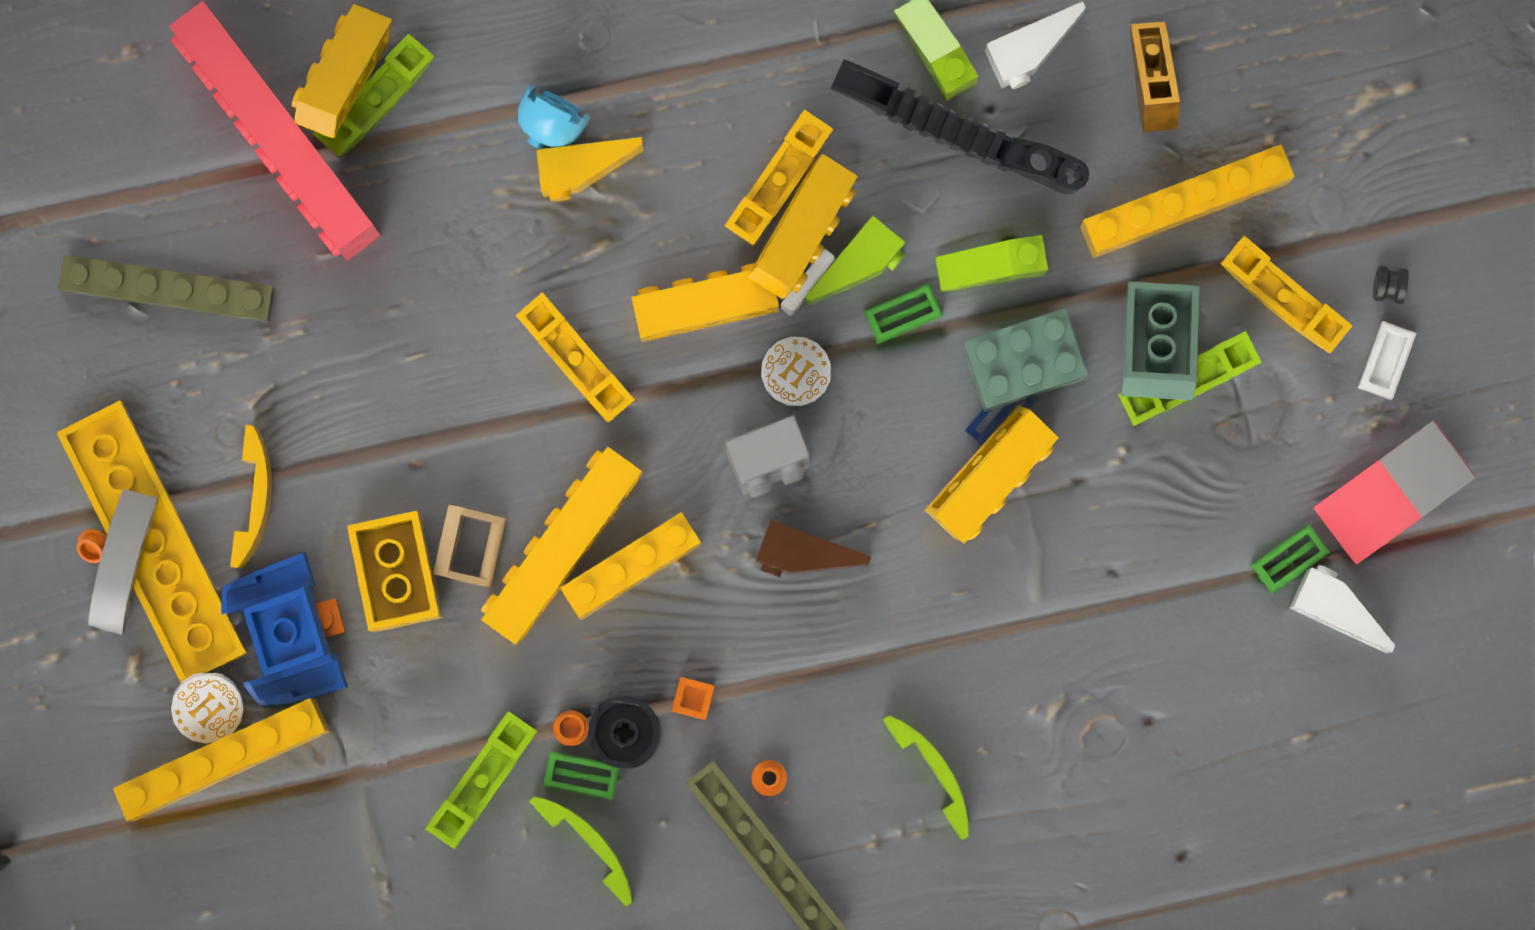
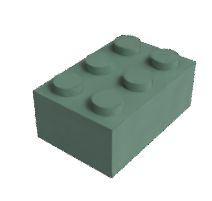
M1128 281L1124 312L1121 396L1193 400L1197 383L1200 286Z
M1065 308L966 340L962 344V350L984 413L1084 381L1088 376Z

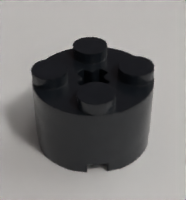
M616 697L603 703L592 715L588 727V739L596 756L605 764L619 769H632L647 763L657 752L662 736L660 721L656 713L646 703L633 697ZM624 723H630V730L635 731L634 738H628L626 743H621V737L616 735L615 731L617 728H623Z

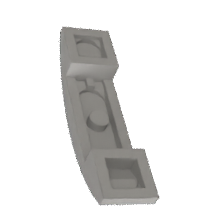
M123 489L99 563L90 606L89 626L121 635L124 634L133 601L130 599L146 536L151 532L159 498Z

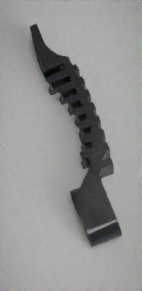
M842 60L833 84L830 87L831 90L867 106L877 115H884L895 124L898 122L903 124V127L910 131L914 129L919 132V135L926 138L932 137L935 139V142L941 145L944 143L950 145V148L957 152L961 150L966 152L965 155L971 158L982 159L981 162L987 165L991 163L999 165L997 168L1004 172L1007 170L1013 171L1059 193L1066 195L1074 194L1084 187L1089 180V169L1080 159L1049 145L1017 137L1011 138L1005 135L1006 131L1001 129L991 132L989 131V125L982 122L977 126L973 124L974 119L967 116L961 119L957 117L959 113L952 109L948 112L943 111V105L937 102L933 105L928 104L930 98L924 95L915 98L916 90L907 87L900 91L897 89L900 83L848 60ZM1032 154H1040L1045 158L1047 164L1045 170H1036L1032 166L1030 160ZM1070 169L1075 171L1073 177L1077 179L1071 184L1067 182L1068 176L1064 174Z

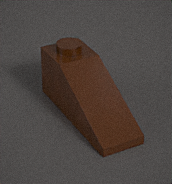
M770 520L756 558V563L762 565L760 571L780 578L782 572L792 575L868 566L871 556Z

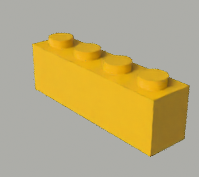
M353 4L347 16H340L335 27L333 40L328 38L325 41L320 55V62L318 64L314 62L311 65L306 78V86L304 88L299 87L292 101V107L296 108L294 123L334 139L389 43L393 19Z
M822 153L810 167L750 271L748 278L781 299H784L791 291L798 293L808 277L804 273L808 263L814 264L824 249V246L820 244L825 234L830 236L840 221V218L836 216L841 206L846 208L854 197L856 190L852 186L858 176Z
M752 263L742 266V272L728 275L727 270L707 274V280L693 283V278L672 282L673 287L659 290L658 286L641 288L637 290L638 295L631 298L641 341L646 342L779 312L777 295L748 278L755 264Z
M1018 405L924 511L954 539L965 544L967 540L974 539L981 532L983 522L991 513L995 514L1002 509L1007 501L1006 497L1015 487H1020L1027 481L1030 476V470L1038 461H1043L1052 453L1054 449L1053 444L1059 437L1030 409Z
M681 512L560 587L578 618L583 620L700 547L701 542Z

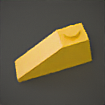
M642 137L536 150L543 197H550V201L571 199V194L580 193L644 151Z

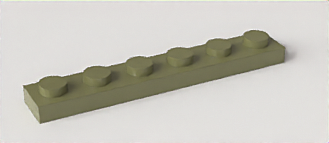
M64 255L58 287L60 291L263 322H269L275 289L270 285Z
M714 761L710 762L685 782L801 930H847Z

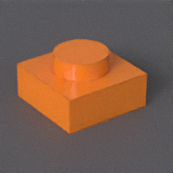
M337 598L315 603L326 638L346 633Z
M680 677L671 712L706 721L715 686Z

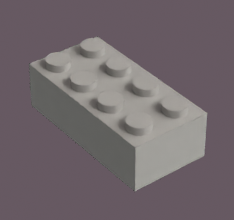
M794 416L725 442L727 457L742 496L750 493L751 498L761 496L771 491V484L782 480L784 485L795 483L804 479V472L809 470L810 456Z

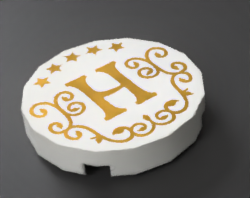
M791 336L777 341L767 351L762 361L761 378L766 391L775 401L787 407H802L815 403L826 392L831 380V364L827 353L818 343L806 337Z
M203 672L193 674L183 680L174 692L171 705L173 722L181 734L192 741L206 744L213 743L233 734L240 724L243 714L241 692L232 680L222 674L214 672L213 674H203Z

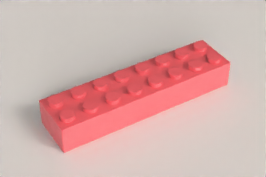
M204 1L169 25L175 34L170 39L189 64L195 60L196 64L191 67L209 91L214 88L217 89V92L212 96L230 119L235 115L239 118L233 123L251 147L258 143L260 147L254 150L272 174L277 170L280 172L281 175L276 178L277 182L293 202L298 198L301 200L302 203L297 208L314 229L318 226L323 229L318 236L332 254L336 257L341 253L348 261L378 239L381 235L299 126L294 123L292 117Z

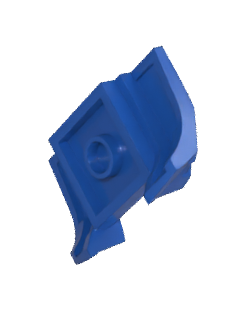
M306 552L242 575L223 586L221 615L244 612L263 677L247 681L243 685L261 707H287L301 703L309 698L316 699L348 688L338 654H331L313 598L311 587L316 586Z

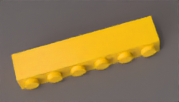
M1280 144L1086 218L1081 223L1080 228L1094 259L1285 186L1295 176L1283 146Z
M608 446L603 453L600 450L594 453L586 465L590 469L588 474L582 481L577 478L565 494L569 500L561 510L556 507L550 513L544 523L548 527L540 539L537 536L533 537L523 551L527 556L520 567L516 565L511 567L502 580L506 584L499 596L493 593L481 609L485 613L481 620L517 646L526 637L558 593L560 587L566 582L643 476V472Z
M309 698L113 788V791L126 820L136 821L329 733L330 730L317 700Z

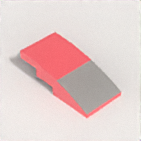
M1433 420L1313 508L1355 565H1357L1469 484L1476 476Z

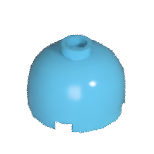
M528 85L518 106V122L521 129L529 135L527 142L538 149H546L548 146L553 148L570 146L577 141L590 120L589 116L585 114L582 118L579 117L577 114L580 108L547 90L544 91L542 96L534 93L536 86Z

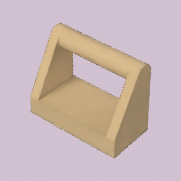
M448 505L433 575L491 588L506 518ZM464 517L491 523L479 577L452 571Z

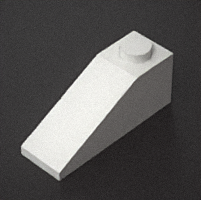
M1083 1L986 44L985 54L1001 89L1009 85L1012 89H1016L1031 81L1030 76L1035 74L1083 16L1086 8Z
M1318 565L1317 569L1311 567L1306 570L1291 602L1290 609L1384 653L1393 652L1395 644L1345 582L1336 579L1338 576L1337 572Z

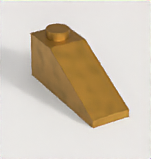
M1166 22L1131 24L1132 51L1143 132L1178 129L1180 98Z

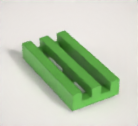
M929 283L864 311L877 344L943 317ZM926 294L928 299L879 321H876L874 317L879 313ZM929 307L933 310V312L887 332L881 333L880 331L882 327Z
M1308 524L1250 566L1257 572L1270 594H1273L1330 552L1311 525ZM1305 535L1310 537L1311 540L1268 571L1264 570L1262 567L1264 564ZM1314 546L1317 547L1318 553L1274 583L1270 577Z
M550 751L543 787L614 800L620 769L611 767L602 761ZM556 760L611 770V777L555 767ZM553 774L608 784V792L552 781Z

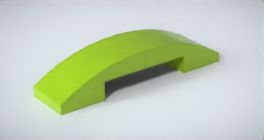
M408 33L385 57V63L365 83L334 139L316 131L312 133L313 136L338 158L342 157L396 106L425 72L435 56Z
M1247 331L1197 356V383L1193 398L1262 363ZM1121 393L1118 394L1133 426L1188 401L1121 396Z
M508 711L460 782L428 823L425 830L455 850L502 786L538 731Z
M890 715L884 718L882 721L901 750L915 743L953 801L941 809L959 838L961 840L967 838L969 830L964 799L947 763L931 743L912 727Z
M534 796L529 802L553 828L557 827L565 819L611 868L612 872L603 882L628 907L633 902L628 877L618 856L604 837L584 818L567 807L554 801Z

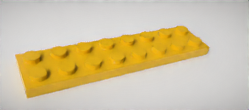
M119 400L56 432L107 535L123 489L159 498L151 532L147 534L133 588L180 683L193 674L211 673L248 654L229 614L221 615L222 600L123 402Z

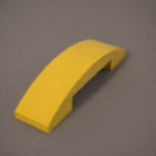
M804 110L748 195L742 199L725 227L754 246L795 191L833 132V128Z
M1242 236L1221 262L1222 266L1274 314L1321 349L1331 353L1353 325L1326 303L1321 304L1270 261L1271 257L1248 238Z
M543 292L515 315L607 423L635 400L569 325Z
M246 425L242 454L244 462L256 464L249 531H234L230 566L236 569H244L256 552L267 526L272 502L270 459L264 440L259 430L253 425Z

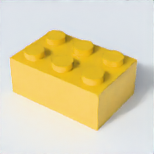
M412 511L347 526L368 631L375 633L443 618L423 518L420 512Z

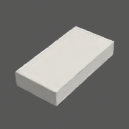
M826 249L822 251L817 261L807 270L806 274L808 277L799 292L791 291L781 303L782 310L790 316L796 313L804 303L805 296L835 261V256Z
M1382 321L1358 388L1392 400L1416 333Z

